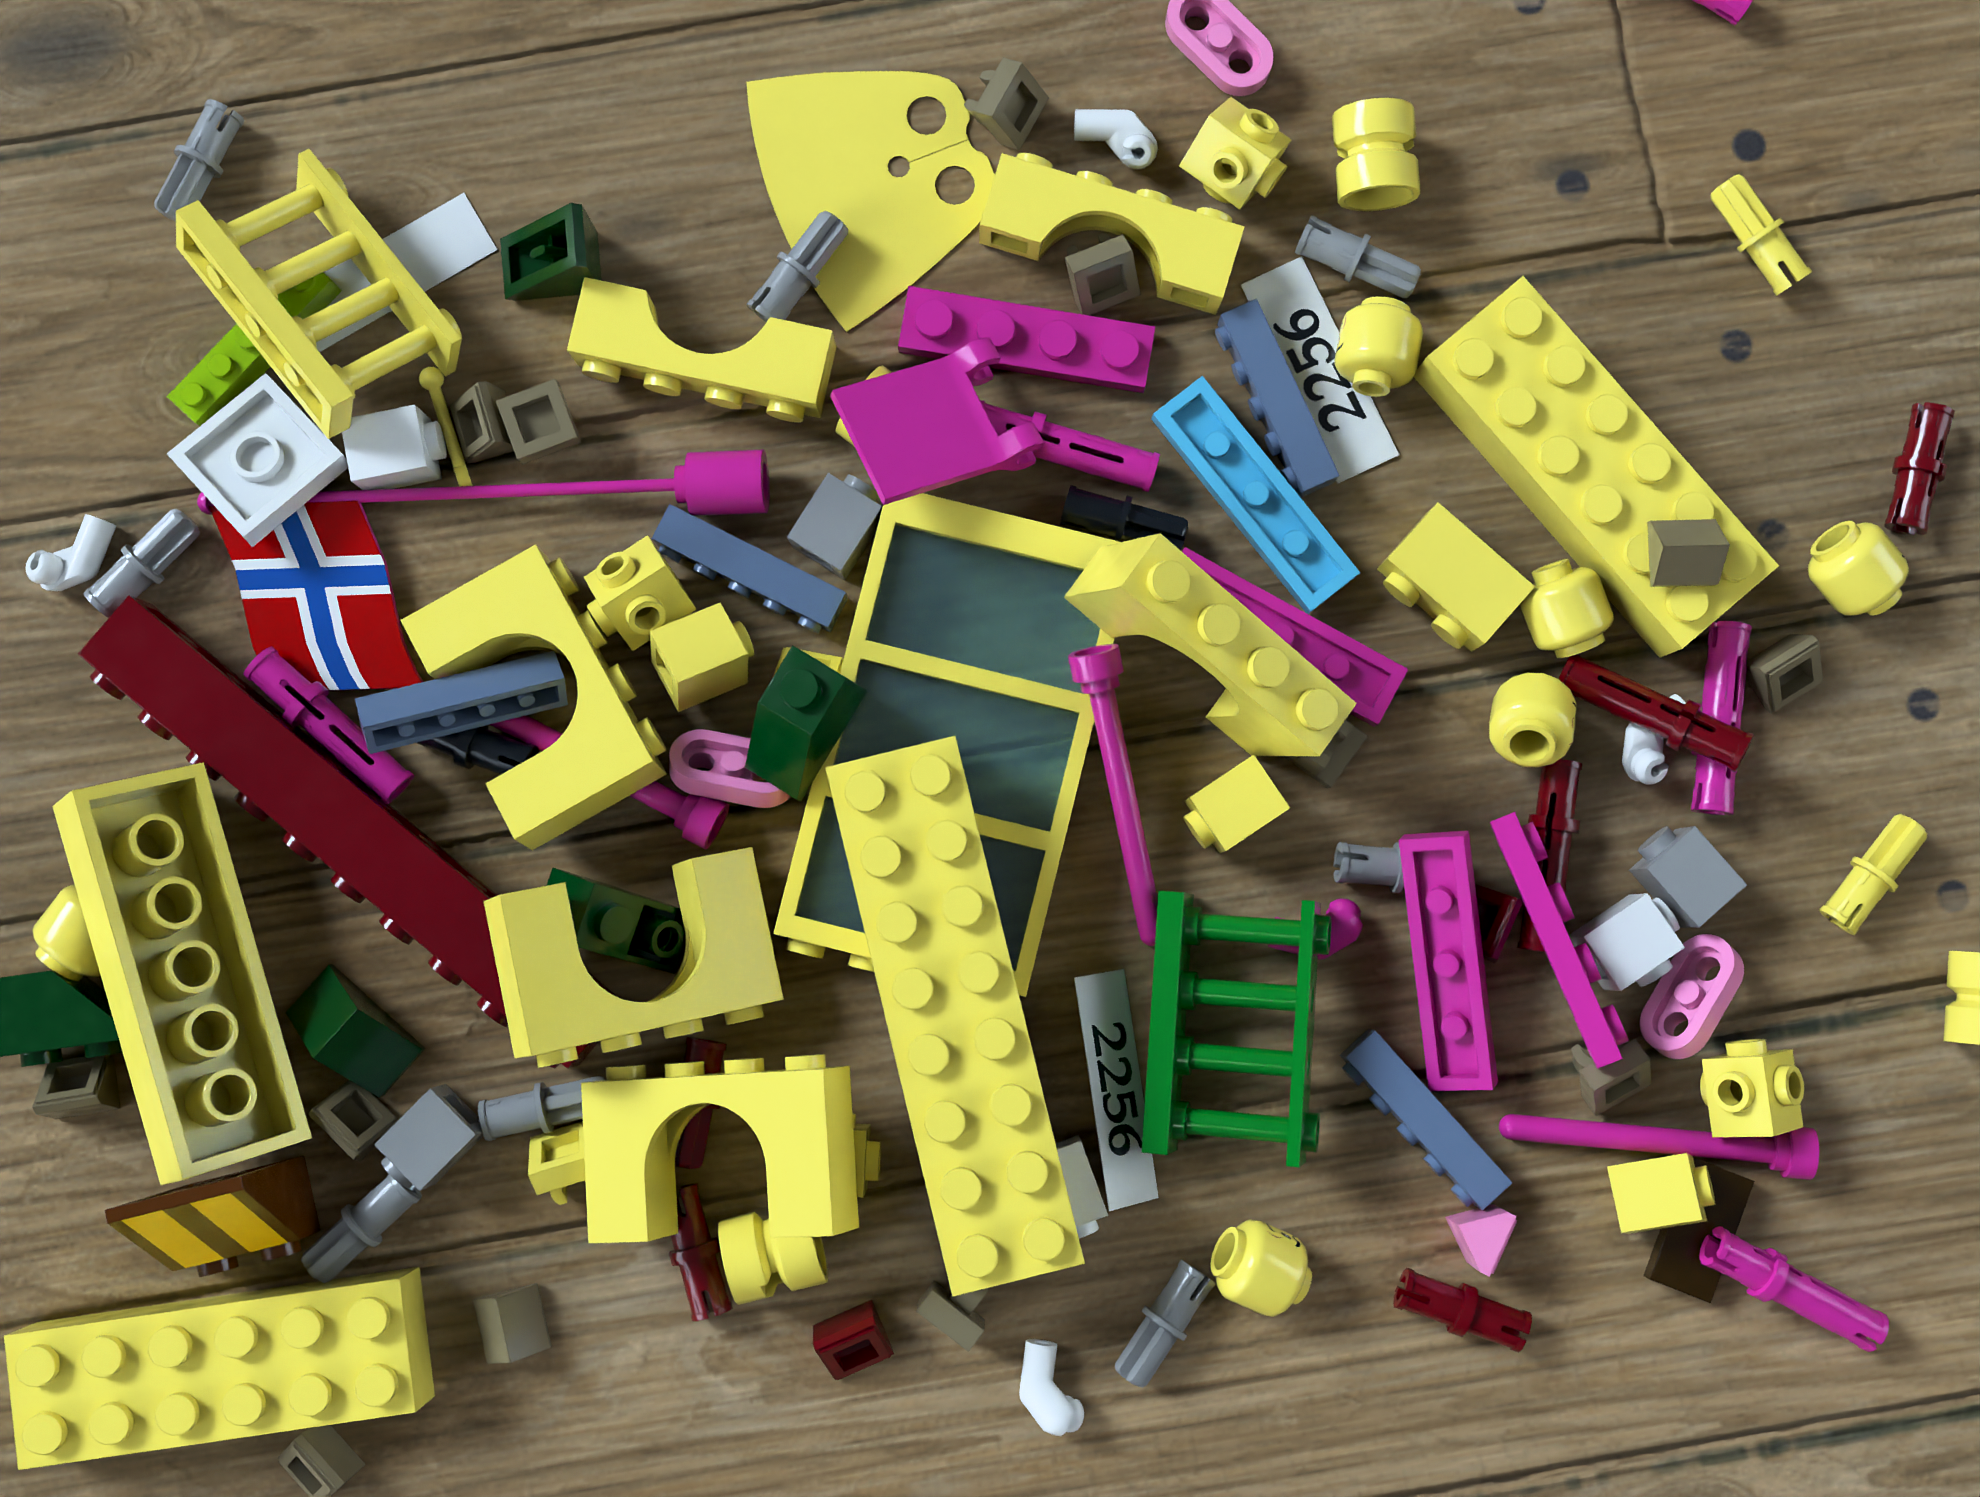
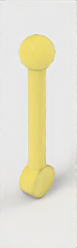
M434 366L426 367L419 375V382L423 388L429 390L459 486H472L441 389L444 383V375Z

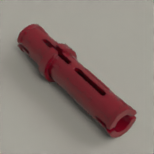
M1579 654L1569 657L1558 678L1570 688L1573 696L1668 739L1666 746L1676 751H1679L1683 746L1728 767L1733 772L1737 771L1755 735L1701 712V704L1690 699L1686 704H1683L1632 679L1582 658Z
M1559 759L1554 764L1541 767L1536 814H1529L1528 823H1534L1548 855V858L1537 862L1547 886L1559 882L1564 893H1566L1572 834H1579L1580 821L1575 820L1574 815L1579 774L1583 763ZM1524 905L1520 942H1518L1517 948L1545 952Z

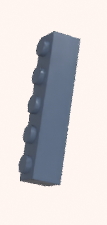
M1257 298L1222 313L1217 323L1218 328L1215 329L1216 338L1223 351L1229 349L1235 362L1231 364L1234 377L1240 386L1245 384L1251 396L1248 399L1250 411L1256 421L1262 420L1267 434L1264 435V439L1272 456L1278 455L1284 467L1281 470V474L1300 498L1333 484L1340 475Z
M671 504L667 507L651 538L660 547L659 552L665 558L679 563L681 558L695 564L693 571L712 581H714L717 575L730 582L727 588L748 599L751 593L765 599L763 606L781 616H784L787 610L800 617L798 624L819 634L821 628L831 633L848 600L845 591Z
M555 651L355 698L358 717L369 754L568 705L565 678Z
M1368 1029L1339 1055L1346 1062L1342 1069L1348 1077L1358 1086L1362 1082L1366 1084L1374 1093L1369 1097L1370 1101L1384 1116L1390 1112L1401 1123L1396 1128L1397 1131L1411 1146H1414L1417 1142L1428 1154L1423 1158L1424 1161L1439 1177L1445 1173L1454 1182L1455 1185L1451 1188V1191L1466 1207L1473 1204L1479 1209L1484 1210L1512 1184L1510 1179L1375 1030Z

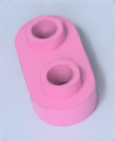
M1170 0L1165 20L1168 37L1220 90L1233 96H1247L1262 88L1269 77L1273 65L1271 44L1229 0ZM1190 17H1200L1206 22L1207 26L1202 30H1192L1186 25L1185 21ZM1235 59H1242L1248 63L1250 70L1242 74L1236 73L1230 68L1229 62Z
M698 729L680 735L671 745L669 752L670 777L674 784L686 793L757 808L775 807L791 797L769 782H757L764 779L745 768L751 738ZM696 768H707L709 771L697 770Z
M1702 934L1683 943L1685 948L1676 953L1671 960L1672 969L1661 977L1642 1010L1640 1030L1644 1039L1659 1053L1668 1058L1684 1059L1691 1057L1706 1045L1743 980L1744 964L1741 956L1719 936ZM1720 966L1717 976L1710 981H1705L1707 972L1713 967ZM1683 1021H1688L1685 1031L1679 1036H1674L1676 1026Z

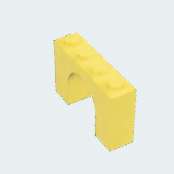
M1161 533L1100 547L1064 596L1067 601L1111 638L1144 635L1157 639L1182 652L1212 674L1226 689L1209 711L1206 718L1251 756H1320L1357 704Z
M536 544L400 620L426 671L434 679L488 667L509 655L527 650L555 651L556 654L567 658L570 662L577 680L578 697L573 718L565 732L547 749L485 783L513 838L532 851L667 775L658 758V755L666 751L661 737L648 717L641 721L637 720L628 701L637 697L631 682L618 663L609 668L599 650L600 647L608 643L602 629L589 610L582 614L579 613L570 596L579 591L575 579L560 557L551 562Z
M748 847L691 858L671 865L685 930V953L681 967L671 984L659 995L646 1002H634L616 997L599 986L588 973L578 949L565 882L500 894L485 900L484 906L514 1058L536 1055L538 1068L578 1059L576 1046L600 1041L602 1053L642 1045L641 1031L663 1027L665 1039L704 1031L702 1018L724 1013L726 1025L764 1017L762 1004L784 1000L753 848Z
M825 1054L785 1057V1069L765 1070L764 1058L724 1060L725 1073L705 1074L704 1061L664 1064L665 1076L646 1077L645 1065L606 1067V1080L581 1083L588 1243L648 1242L678 1234L675 1174L676 1150L680 1136L688 1122L696 1113L709 1104L725 1107L738 1114L752 1128L761 1144L766 1163L770 1238L835 1236L859 1228L850 1066L826 1067Z

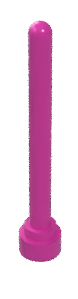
M1118 644L1088 647L1068 655L1073 682L1080 683L1082 693L1089 694L1139 936L1144 944L1155 946L1158 898L1114 688L1120 686L1118 675L1124 672Z
M527 715L489 724L526 744L538 746L540 751L550 747L562 735L557 730ZM656 781L630 795V797L675 819L674 827L683 831L682 838L705 850L710 847L717 837L729 811V804L722 800L700 797L689 794L686 797Z
M1518 1114L1505 1115L1499 1122L1501 1135L1509 1140L1673 1155L1688 1153L1695 1157L1767 1163L1770 1170H1778L1783 1178L1812 1180L1816 1175L1819 1164L1818 1135L1814 1128L1809 1127L1799 1128L1774 1137L1712 1138V1132Z

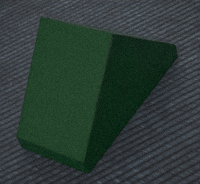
M569 203L500 239L506 300L520 301L580 295L584 277L602 281L598 232L582 204Z
M329 964L286 1011L288 1018L313 1059L379 1098L388 1092L426 1049L333 964Z

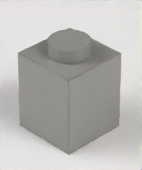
M827 473L787 535L792 548L843 580H846L877 531L882 506L876 503L879 497L877 491L853 475L848 474L845 480L841 481Z
M1668 826L1660 829L1638 848V852L1643 858L1629 869L1653 898L1661 899L1675 915L1680 928L1701 927L1747 886L1744 880L1696 826L1678 828L1674 831Z
M447 1084L430 1088L374 1146L385 1156L381 1161L382 1166L395 1181L406 1188L414 1185L421 1191L435 1185L483 1137L478 1116Z

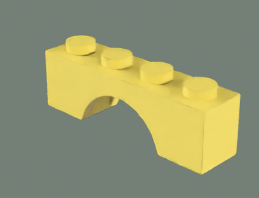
M1019 153L1016 157L1001 154L980 221V244L1039 261L1052 245L1073 233L1099 230L1119 236L1123 234L1126 240L1137 247L1148 261L1154 276L1156 296L1158 298L1216 315L1224 297L1245 226L1232 223V218L1228 214L1217 209L1201 207L1195 212L1172 205V200L1168 196L1154 190L1140 189L1135 194L1112 187L1113 184L1108 178L1094 172L1079 171L1076 175L1053 169L1051 162L1035 154Z
M584 277L567 351L577 365L583 367L582 373L596 380L618 383L620 375L644 380L643 386L656 393L680 396L681 389L706 393L704 399L720 407L741 409L743 402L766 406V413L774 418L799 423L803 422L804 415L816 418L821 417L837 346L832 330L770 317L757 335L736 349L716 354L693 352L675 344L660 330L656 308L646 290Z

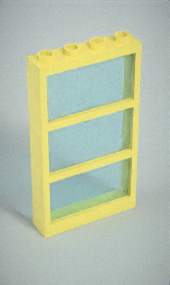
M924 493L883 505L840 671L841 675L868 691L811 784L773 933L788 937L786 950L823 959L825 948L828 947L851 953L848 962L849 966L874 972L825 767L956 736L1019 996L1026 997L1094 724L1089 694L1082 693L1080 683L1073 682L1068 655L1084 648L1113 644L1114 638H1111L1067 601L1064 596L1100 547L1120 543L1119 541Z

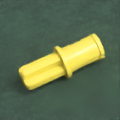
M1738 174L1729 178L1710 194L1712 202L1742 243L1737 247L1738 251L1741 253L1746 249L1774 289L1773 292L1776 296L1792 286L1780 269L1779 262L1785 265L1796 282L1812 272L1779 226L1784 223L1782 218L1780 217L1776 221L1773 219L1744 176Z
M1902 814L1895 815L1862 858H1852L1850 864L1853 866V869L1827 903L1820 908L1819 912L1828 919L1832 917L1830 922L1840 929L1855 935L1859 931L1858 928L1885 893L1897 890L1898 885L1895 879L1927 839L1925 829L1910 817Z

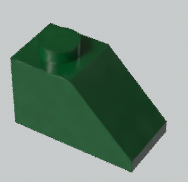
M792 645L758 701L745 768L796 800L801 801L868 690Z

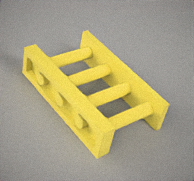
M310 149L298 154L296 191L228 223L221 219L215 221L199 200L176 210V248L328 439L350 428L353 399L357 389L426 353L445 377L456 371L462 341L457 322L447 310L436 307L349 199L347 189L341 177L332 168L325 169ZM311 212L315 213L333 236V238L266 271L259 267L253 269L240 253V246ZM349 259L355 263L371 283L370 286L304 319L297 315L291 317L278 301V294ZM387 306L391 308L409 331V333L342 368L337 364L330 366L317 350L316 342Z

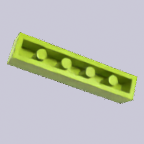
M322 272L278 294V301L291 317L297 315L304 319L326 308L342 290ZM236 323L166 397L194 423L201 426L258 380L271 366Z

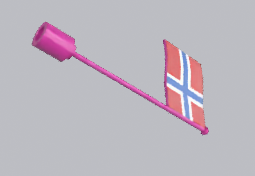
M762 449L688 452L685 458V465H676L674 478L324 491L318 492L253 547L202 492L198 496L197 505L203 513L213 515L235 567L251 643L256 656L272 646L284 660L299 671L311 683L319 681L329 691L397 689L424 681L418 674L404 642L387 562L361 503L675 491L677 503H687L689 514L693 516L754 514L768 512L770 485L767 456L765 450ZM290 686L286 687L288 692H296Z

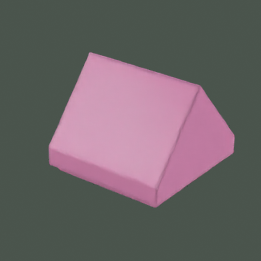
M1494 1204L1488 1205L1484 1210L1476 1208L1446 1216L1445 1218L1466 1262L1489 1277L1491 1274H1494L1517 1223L1516 1216Z

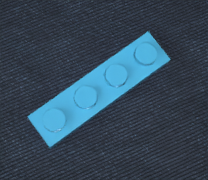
M1203 376L1153 413L1151 420L1305 613L1309 614L1361 573Z

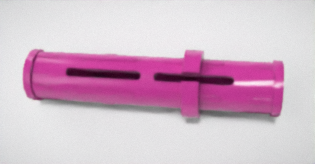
M980 400L998 436L1008 431L1007 429L1017 425L1034 422L1045 443L1042 448L1032 450L1036 458L1138 487L1142 491L1149 492L1160 453H1151L1097 435H1091L1045 421L1047 415L1035 411L1033 417L986 404L985 401Z
M1717 621L1708 627L1707 664L1705 665L1702 712L1740 729L1747 673V654L1752 626L1736 621ZM1691 751V754L1696 756V775L1690 810L1710 815H1733L1737 771L1733 772L1728 767Z
M270 646L263 650L247 666L243 675L249 681H253L284 710L283 719L292 727L302 726L333 754L340 763L345 765L363 783L378 794L385 804H389L396 799L411 783L415 775L410 770H406L386 750L369 754L362 729L327 698L329 690L319 681L314 683L308 681L299 671L284 660L274 647ZM290 686L324 719L319 720L286 690V687ZM340 731L368 756L374 764H367L336 736L335 732Z
M1721 1226L1712 1229L1713 1236L1721 1239V1242L1709 1234L1705 1237L1699 1252L1701 1264L1713 1268L1748 1287L1746 1291L1749 1295L1763 1302L1773 1300L1778 1304H1782L1821 1327L1846 1338L1867 1352H1872L1877 1348L1874 1342L1866 1339V1336L1875 1340L1880 1345L1884 1342L1889 1330V1319L1886 1314L1874 1310L1826 1283L1786 1263L1788 1260L1786 1255L1772 1248L1762 1250L1753 1246Z

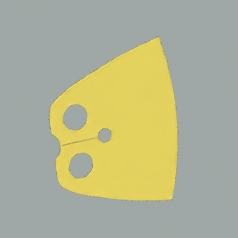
M854 71L801 74L746 82L750 120L761 172L776 216L791 249L818 214L825 210L835 215L848 228L847 236L815 276L820 281V284L815 288L816 292L846 332L908 289V286L913 285L980 223L995 174L988 157L984 153L975 150L968 140L966 127L970 120V113L964 106L965 100L961 91L951 80L938 75L910 71ZM926 96L940 101L946 111L945 124L939 131L928 135L920 134L913 130L907 120L908 108L912 102ZM901 156L910 162V169L906 175L895 177L890 174L888 163L892 158ZM952 166L962 167L969 171L974 178L975 184L971 197L964 203L956 205L946 203L940 199L935 188L936 178L940 172Z

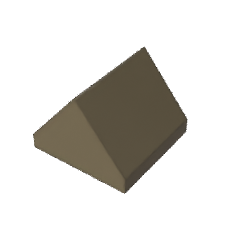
M487 381L477 382L450 404L459 442L467 464L514 452L496 404V400L507 397L506 391Z
M1716 519L1657 520L1647 522L1650 587L1712 586L1719 584L1730 544Z
M1789 634L1747 660L1746 680L1769 713L1779 710L1823 681L1819 640L1813 635Z
M112 1054L85 1058L84 1056L66 1059L61 1062L47 1063L32 1106L35 1114L54 1119H63L121 1109L115 1062Z
M350 1080L314 1106L308 1113L356 1161H362L375 1147L374 1144L399 1120L374 1094Z
M538 1283L473 1299L487 1364L512 1363L552 1347Z
M331 1425L307 1428L278 1457V1462L309 1497H331L366 1465Z

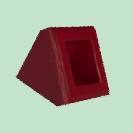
M1475 884L1484 959L1496 963L1523 901Z
M872 1300L813 1325V1346L815 1352L835 1380H840L894 1355L891 1343Z

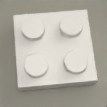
M266 373L167 453L252 547L348 468L347 459Z

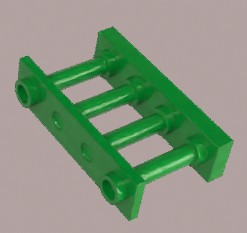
M1158 891L1141 1153L1169 1155L1178 1150V1140L1186 1141L1190 1134L1287 1143L1286 1166L1301 1167L1306 1162V1152L1317 1153L1319 1144L1320 1114L1309 1112L1318 954L1329 955L1331 916L1321 915V903L1310 900H1302L1301 920L1203 914L1202 907H1193L1194 894ZM1201 939L1299 946L1297 986L1199 978L1198 972L1189 971L1191 945L1199 946ZM1197 1004L1293 1011L1295 1012L1293 1051L1195 1043L1193 1036H1185L1186 1010H1195ZM1193 1069L1291 1077L1289 1117L1190 1108L1189 1101H1181L1182 1075H1191Z

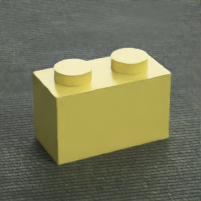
M1439 502L1422 517L1377 568L1386 577L1383 585L1391 595L1408 607H1412L1416 603L1434 619L1431 627L1439 637L1454 648L1460 649L1464 645L1471 652L1484 645L1535 588L1531 582Z

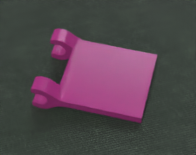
M990 337L974 340L943 358L832 390L830 397L883 505L991 471H1017L1035 464L1036 458L1032 450L1042 448L1045 443L1034 422L1017 425L998 436L973 386H979L991 381L993 374L989 365L1000 362L1001 357Z

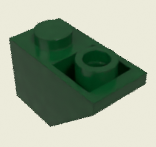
M552 868L546 886L565 882L578 948L675 974L685 945V930L679 907L597 880Z
M51 970L0 978V1057L20 1054L21 1067L63 1061L62 1048L84 1046L85 1058L123 1053L106 992L87 976H83L80 981H73Z

